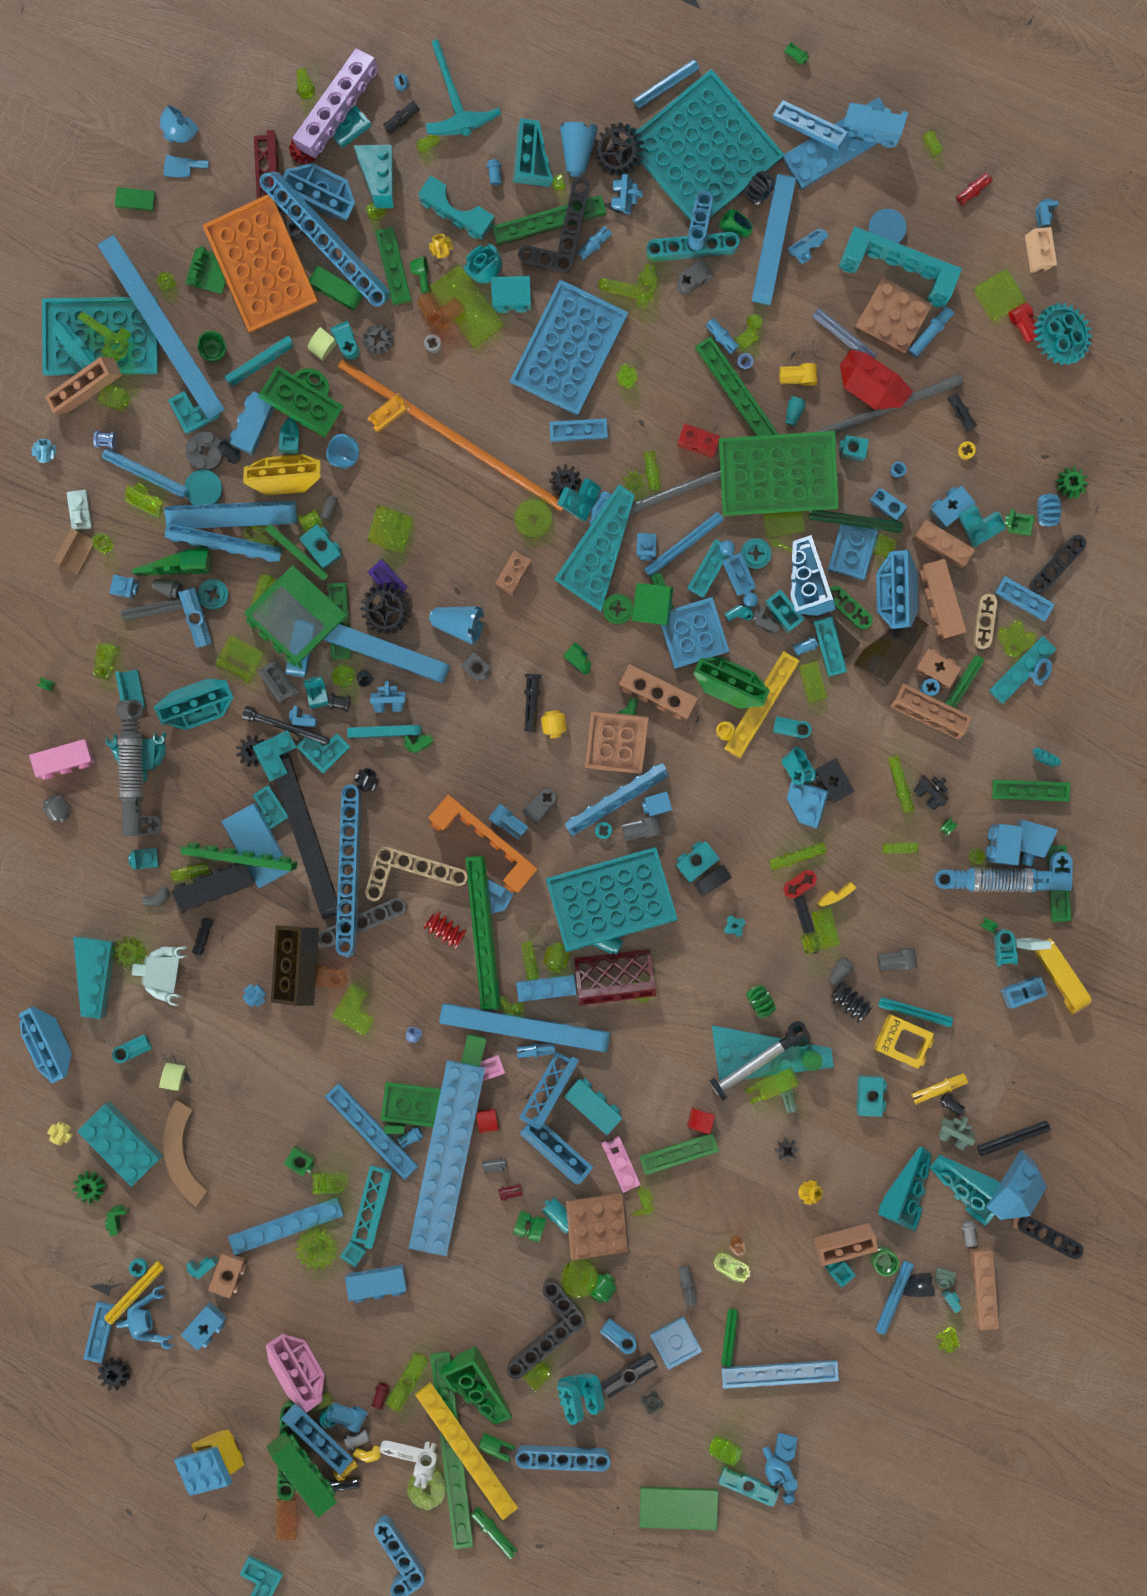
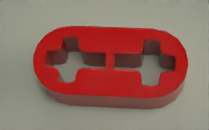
M810 870L801 872L784 884V894L789 898L798 897L816 884V874ZM805 874L812 875L810 884L808 882L800 883L805 879ZM799 884V887L795 889V894L787 892L789 885L795 886Z

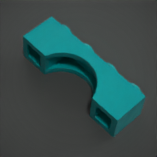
M431 175L418 193L422 206L427 209H434L439 217L443 219L448 218L456 228L465 229L476 240L479 238L483 241L495 223V216L480 206L469 211H459L453 208L447 201V186Z

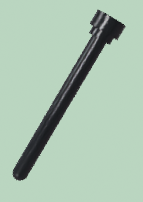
M247 705L242 713V720L255 722L256 720L325 745L330 743L328 737L259 714L254 707Z

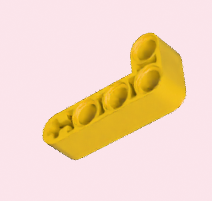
M1048 938L1047 940L1051 942V949L1033 951L1064 996L1066 1007L1074 1015L1089 1006L1092 999L1053 940Z

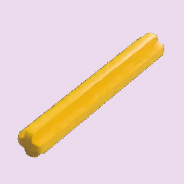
M159 1261L155 1262L105 1315L104 1319L108 1324L112 1325L164 1270L163 1264Z

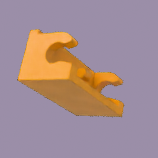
M397 393L369 415L368 420L374 424L373 428L375 431L379 432L407 412L410 407L401 394Z

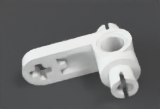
M391 1441L381 1442L379 1450L381 1453L416 1462L413 1475L416 1477L414 1486L419 1488L421 1482V1488H426L427 1480L432 1479L438 1457L435 1453L437 1448L435 1443H432L430 1447V1442H425L424 1449ZM424 1460H428L431 1462V1464L429 1466H423L421 1462Z

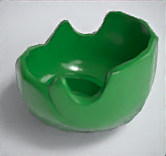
M211 330L205 331L199 336L197 349L204 360L211 363L218 362L226 354L227 346L220 333Z

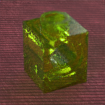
M108 385L100 391L97 401L103 406L123 412L124 408L129 404L130 397L125 389Z

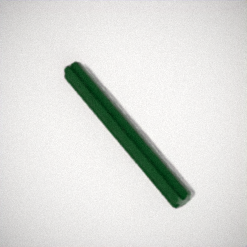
M824 510L809 511L810 520L901 533L904 527L903 522Z

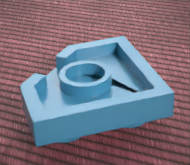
M791 781L787 800L800 823L816 829L819 828L829 791L806 783L796 785Z

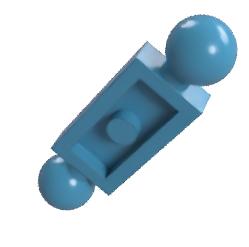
M725 540L720 544L721 553L727 556V559L722 561L737 596L744 594V605L748 608H753L758 604L757 595L751 593V590L756 588L741 552L734 555V543L730 540Z

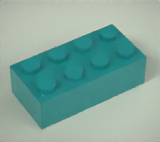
M110 1101L105 1103L77 1131L131 1187L163 1157L155 1146Z

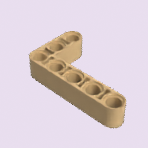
M382 847L376 854L365 894L371 901L382 899L392 867L455 886L465 885L468 881L467 872L461 868L390 847ZM384 850H388L391 854V858L388 861H384L381 858V853ZM404 855L409 858V864L405 867L399 863L400 857ZM420 861H425L428 865L425 872L418 870V863ZM440 866L446 869V875L442 878L436 875V869ZM380 868L385 871V877L381 880L375 875L376 871ZM457 872H462L465 876L462 883H458L454 879ZM373 887H377L380 891V895L377 898H373L370 895V890Z

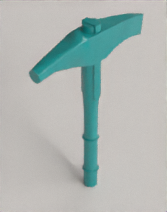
M438 39L433 40L431 43L434 54H436L441 73L443 74L455 115L441 122L426 123L427 134H462L465 137L469 136L472 133L471 131L500 116L501 111L498 107L485 112L464 111L447 66L443 49H441Z

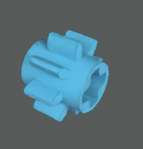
M39 439L36 443H33L32 456H36V460L47 463L54 459L56 446H51L50 440Z

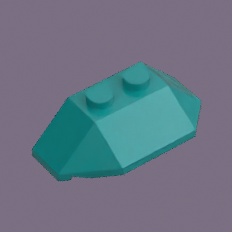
M207 678L171 691L154 706V710L162 725L188 730L223 717L234 696L227 680Z

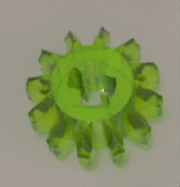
M127 936L123 937V941L118 940L117 944L119 947H113L114 951H118V954L113 955V958L119 957L116 964L120 965L123 963V968H127L129 965L132 968L135 963L142 964L140 958L146 957L145 954L141 953V951L146 950V947H139L142 941L138 940L135 943V936H132L130 940ZM128 949L132 950L133 954L126 955V951Z
M719 1435L714 1436L713 1440H711L708 1449L710 1455L732 1466L739 1462L742 1453L740 1446Z

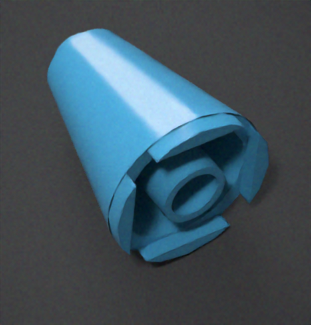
M583 122L560 123L566 172L570 173L571 177H581V174L586 173L598 126L590 124V127H587Z
M479 606L436 607L434 610H431L429 621L432 626L474 645V642H478L483 629V623H480V619L484 617V609Z

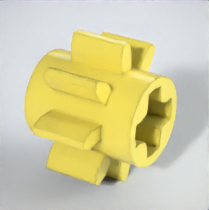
M63 1122L51 1125L47 1134L51 1135L49 1140L59 1146H62L63 1143L67 1144L73 1136L70 1133L71 1127Z

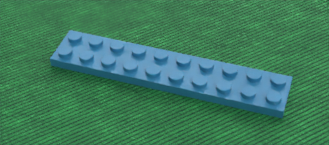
M447 1060L409 1249L447 1256L485 1067Z

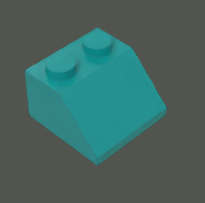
M530 276L491 277L493 311L506 313L508 310H516V312L522 313L531 310Z

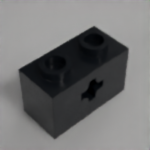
M836 758L815 769L817 784H822L824 790L829 791L827 801L835 803L855 792ZM829 777H831L832 779L835 778L837 780L834 783L835 787L834 785L828 784V782L830 781Z

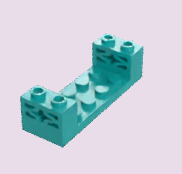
M855 226L838 265L845 272L856 273L864 253H867L871 258H880L889 265H898L907 272L921 274V277L924 279H934L926 301L938 308L945 307L951 298L962 270L960 267Z

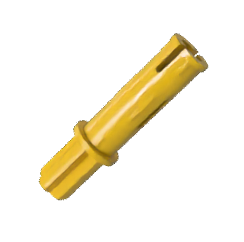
M964 1073L949 1079L944 1078V1081L911 1093V1096L915 1098L922 1095V1097L913 1100L915 1105L943 1093H951L953 1089L968 1084V1080Z

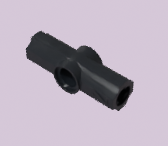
M648 1352L631 1364L624 1365L620 1371L600 1382L606 1396L611 1398L628 1386L635 1385L639 1379L657 1369L658 1365L651 1353ZM631 1371L635 1375L633 1378L627 1379L624 1377V1374Z

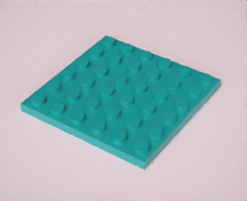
M712 69L635 133H640L642 136L639 140L645 142L640 146V148L645 149V152H640V156H643L644 159H638V161L690 222L695 199L699 192L708 191L713 196L711 219L745 191V187L757 172L769 171L785 156ZM628 137L624 143H631L630 138Z

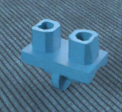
M622 174V178L613 180V190L621 192V197L612 198V208L623 211L625 214H631L632 204H637V199L643 197V192L638 190V184H633V179H630L628 174Z
M385 681V687H378V692L384 693H371L370 704H373L375 713L385 712V703H392V711L394 712L403 711L406 692H397V686H390L389 681Z

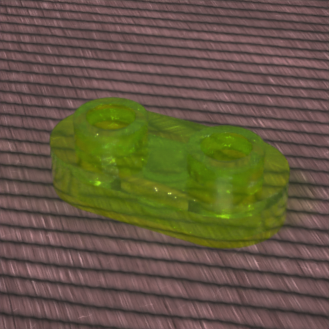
M720 1252L714 1257V1267L718 1272L737 1282H744L749 1278L750 1269L743 1261L726 1252ZM721 1259H726L724 1265L719 1263ZM738 1268L743 1269L742 1274L736 1273Z

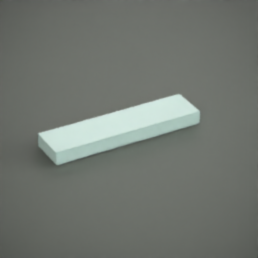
M1036 938L1015 939L1017 948L1027 950L1051 949V942L1048 940Z

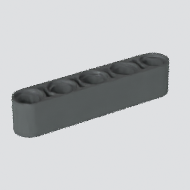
M394 898L359 914L357 918V934L405 913L407 902L403 898ZM396 901H400L403 904V909L400 912L395 911L393 908V904ZM378 909L385 911L386 915L383 920H379L376 917ZM360 917H365L368 920V925L365 928L360 927L358 924ZM336 925L323 930L319 934L318 940L323 947H330L336 944ZM325 933L332 935L333 940L331 943H326L323 940Z

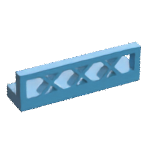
M556 1052L519 1119L539 1130L579 1060L573 1056L569 1059L563 1054ZM557 1058L567 1063L563 1070L556 1071L555 1061ZM555 1075L557 1083L555 1086L547 1088L546 1077ZM545 1091L547 1096L546 1102L538 1104L536 1099L537 1093ZM536 1108L538 1116L535 1122L525 1116L529 1109Z

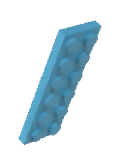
M879 97L867 104L873 106V110L884 112L886 108ZM844 119L834 125L842 128ZM848 136L838 151L811 138L787 152L782 160L792 176L796 177V183L800 189L803 190L877 145L878 142H867L862 137Z

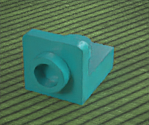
M158 849L131 850V854L128 856L129 865L132 866L133 870L159 867Z
M214 1255L210 1259L206 1257L197 1265L192 1259L186 1264L188 1267L187 1271L193 1278L199 1279L215 1266L219 1260Z
M845 1261L824 1266L841 1288L856 1276Z

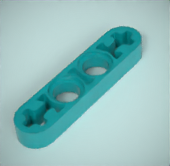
M422 725L347 728V738L422 735Z

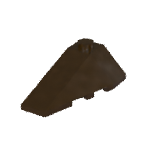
M916 616L911 627L891 629L866 647L853 665L882 686H887L929 624Z

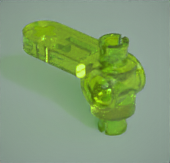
M645 264L644 272L639 273L637 285L600 278L597 288L605 292L636 298V306L641 308V303H643L642 308L647 309L648 302L653 300L658 279V276L655 275L657 267L652 265L651 270H649L650 264ZM648 285L651 289L645 292L641 289V286Z
M81 311L77 318L106 338L104 347L100 351L103 354L102 357L114 358L117 363L120 358L126 355L129 346L127 340L132 333L121 327L120 331L116 334ZM120 343V347L117 350H112L113 344Z

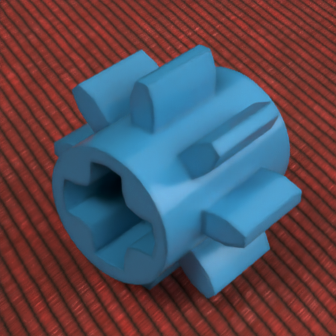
M250 984L243 990L246 994L242 997L250 1007L254 1005L259 1007L266 1001L263 997L267 994L259 984L255 986Z

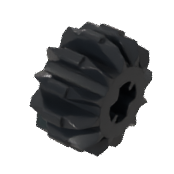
M757 172L745 187V197L755 205L762 204L774 190L775 179L768 172Z
M564 464V470L557 466L558 473L551 472L554 478L549 479V483L554 484L551 487L552 490L558 489L556 495L559 496L565 487L572 490H580V486L577 484L582 483V479L577 478L580 475L579 471L573 473L574 466L567 470V464ZM568 477L570 483L562 484L561 479Z
M247 735V742L241 739L240 742L243 746H236V749L241 750L236 756L242 757L240 760L242 764L247 761V767H251L252 762L255 767H258L256 754L251 756L248 750L249 748L253 749L252 746L265 740L261 739L258 742L259 736L255 735L252 740L251 736Z
M110 1357L109 1361L104 1360L102 1367L98 1368V1372L101 1373L98 1379L104 1380L101 1386L107 1384L108 1390L114 1387L116 1391L120 1389V1386L125 1387L127 1385L126 1381L131 1379V1376L128 1374L131 1368L125 1367L128 1361L121 1363V1357H118L116 1361L114 1357Z

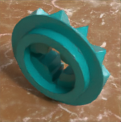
M753 538L744 543L741 554L747 567L758 569L764 567L770 561L771 549L764 540ZM755 546L759 553H764L759 555L756 561L753 555L748 554L754 551Z
M217 579L206 580L198 589L199 602L207 609L216 610L223 607L228 601L229 593L227 587ZM215 589L217 590L216 594H218L220 598L214 597L211 600V596L206 591L213 592Z
M1034 748L1031 752L1036 760L1054 768L1055 766L1059 767L1062 763L1059 757L1044 749Z

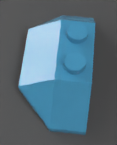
M314 163L286 169L283 178L313 210L332 219L348 220L355 206V201L347 179Z
M909 550L890 552L876 573L877 612L892 629L911 627L919 610L918 571Z
M35 1007L19 1013L21 1036L37 1070L44 1077L48 1078L51 1084L65 1078L72 1052L56 1018Z
M1020 1150L986 1206L1000 1220L1030 1216L1047 1188L1037 1163L1023 1150Z

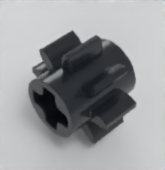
M365 768L359 770L354 781L358 782L356 786L359 790L369 792L370 790L374 791L379 779L376 778L377 774L374 770Z
M785 1137L784 1142L777 1141L779 1149H775V1152L781 1153L778 1157L779 1160H782L784 1157L789 1163V1158L797 1159L795 1151H799V1148L793 1147L796 1143L795 1140L788 1142V1139ZM784 1147H787V1148L790 1147L789 1149L791 1150V1152H790V1153H788V1152H785V1153H784L783 1148H784Z

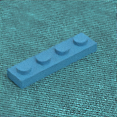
M784 100L773 114L774 120L838 151L848 137L847 130Z

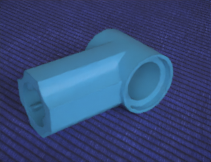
M500 803L488 818L518 840L528 828L527 825L513 816V813Z
M609 1318L600 1330V1333L617 1345L623 1353L630 1354L634 1352L637 1345L636 1336ZM625 1339L632 1340L633 1345L631 1347H626L623 1344V1341Z
M333 1402L327 1409L326 1418L329 1421L342 1424L350 1431L357 1433L360 1431L368 1413L357 1406L350 1408Z

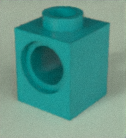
M846 435L839 443L838 452H841L840 458L863 462L866 458L869 439ZM854 444L857 447V451L851 452L848 449V445Z

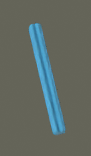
M110 449L103 451L102 458L182 498L187 495V487Z
M716 512L645 568L647 575L653 576L723 521L722 515Z

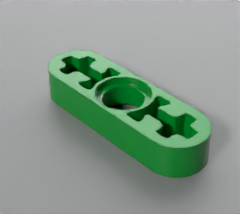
M832 586L830 588V592L839 591L838 596L841 599L847 598L841 606L838 605L840 602L838 598L833 599L835 608L860 630H865L872 625L873 618L871 614L839 586ZM846 603L854 605L855 610L853 613H847L844 610ZM858 609L861 611L858 614L860 617L863 618L866 616L868 618L866 620V622L868 623L867 625H860L859 622L861 620L857 616L855 617V619L852 618V616H854L858 612Z

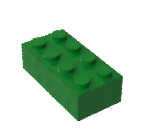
M285 1431L266 1446L272 1460L317 1518L337 1503L334 1497L336 1492L333 1486L323 1477L317 1465H313L307 1452L304 1449L301 1450L302 1448L293 1434L289 1436Z

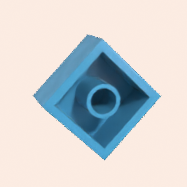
M992 824L987 833V838L990 839L989 847H986L985 850L987 862L1018 865L1023 827Z

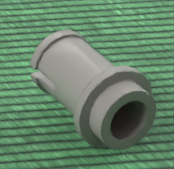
M974 1221L962 1222L961 1229L964 1231L966 1247H973L978 1244L975 1228L977 1227Z
M365 1429L355 1435H347L344 1442L348 1450H355V1447L370 1442V1438Z

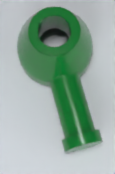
M421 256L410 261V270L412 274L420 275V291L424 294L430 293L427 277L429 267L426 256Z

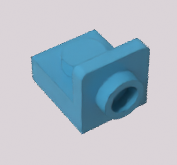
M1044 199L1035 208L1037 228H1047L1052 222L1051 211L1055 210L1059 205L1058 200Z
M637 533L636 557H640V560L651 561L652 558L656 557L657 534Z
M113 575L109 593L134 599V595L138 593L139 584L135 578Z
M293 706V710H290L289 721H292V725L317 728L318 720L314 719L313 715L302 714L300 718V707Z

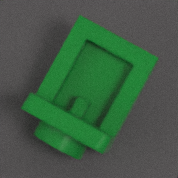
M1011 509L1010 515L1007 514L1005 518V526L1008 528V533L1032 535L1035 516L1016 513L1015 509Z
M116 1205L106 1213L105 1228L106 1231H109V1236L118 1235L121 1232L119 1215L127 1214L130 1211V1207L124 1208V1205Z

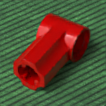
M1025 302L1008 312L1012 324L1018 327L1026 344L1038 337V334L1033 333L1037 327L1034 325L1036 323L1033 318L1034 313L1029 303Z

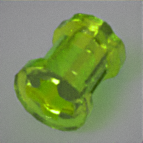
M751 326L746 327V331L740 336L734 337V341L742 351H745L746 347L753 341L757 342L759 340L757 333Z
M315 508L306 515L298 516L305 532L316 524H322Z
M103 533L93 536L92 544L95 549L102 553L112 550L113 541L110 537ZM100 541H106L105 545H99Z

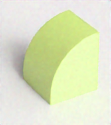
M320 327L311 338L308 350L323 361L337 343L331 335Z
M166 1063L159 1088L176 1091L182 1089L186 1066Z

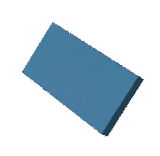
M256 803L221 821L238 852L243 853L244 850L254 851L255 855L269 853L273 854L275 858L285 856ZM247 865L258 888L290 872Z

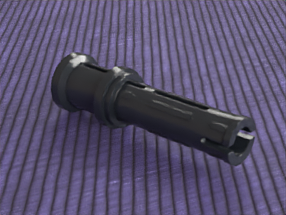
M525 674L526 689L524 690V695H526L524 731L536 732L538 696L541 694L539 684L542 675Z

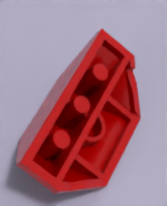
M850 350L840 363L844 389L874 410L902 408L913 393V390L897 373L867 353Z

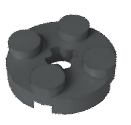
M200 432L193 435L185 446L186 457L190 464L199 470L211 471L216 469L222 463L224 456L217 448L221 440L211 432ZM203 447L210 448L208 456L200 454Z

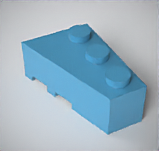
M849 104L842 126L843 129L848 131V136L862 137L867 142L875 141L887 148L896 147L902 135L908 112L902 111L900 115L891 113V109L887 108L882 112L873 110L874 107L869 105Z

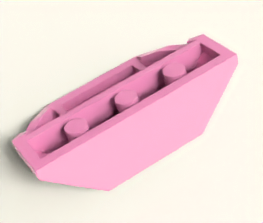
M281 1334L266 1344L269 1365L288 1398L305 1413L322 1402L324 1372L306 1341Z

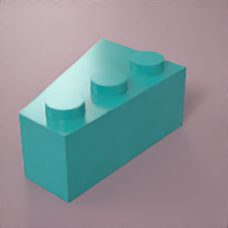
M354 145L356 160L361 169L374 208H394V156L392 145Z

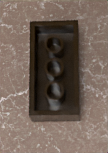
M275 925L271 1003L314 1006L319 928Z

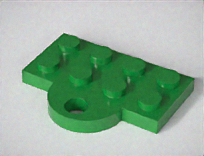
M277 365L258 396L261 400L324 438L344 407L327 396L329 393L328 380L321 372L311 368L301 369L295 375H292ZM315 377L318 379L319 383L314 384L310 381L309 378Z

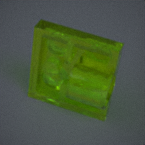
M377 505L367 542L403 554L414 517L382 505Z

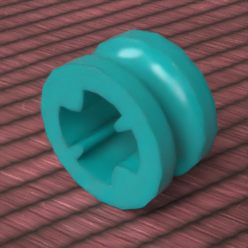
M606 822L597 824L595 827L596 836L600 839L610 837L612 833L610 824ZM603 825L604 827L606 825L609 828L606 836L604 834L601 836L598 833L600 831L599 826Z
M136 1258L129 1265V1272L134 1277L142 1276L148 1269L147 1261L143 1258ZM136 1263L139 1266H143L140 1270L141 1272H138V1269H134V1266L137 1265Z

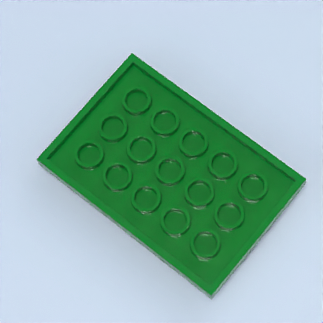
M835 431L719 438L723 516L838 509Z

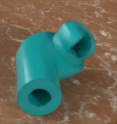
M737 605L724 613V616L728 622L736 617L749 621L753 618V612L750 608Z

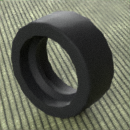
M721 865L695 882L694 886L701 897L731 879L732 876L725 865Z

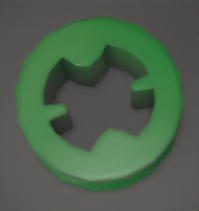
M40 677V683H37V686L53 692L52 687L56 686V683Z
M951 817L939 828L940 831L945 832L944 835L946 836L958 825L957 822L952 821L953 818Z
M984 917V922L980 923L979 926L995 934V928H998L999 925Z

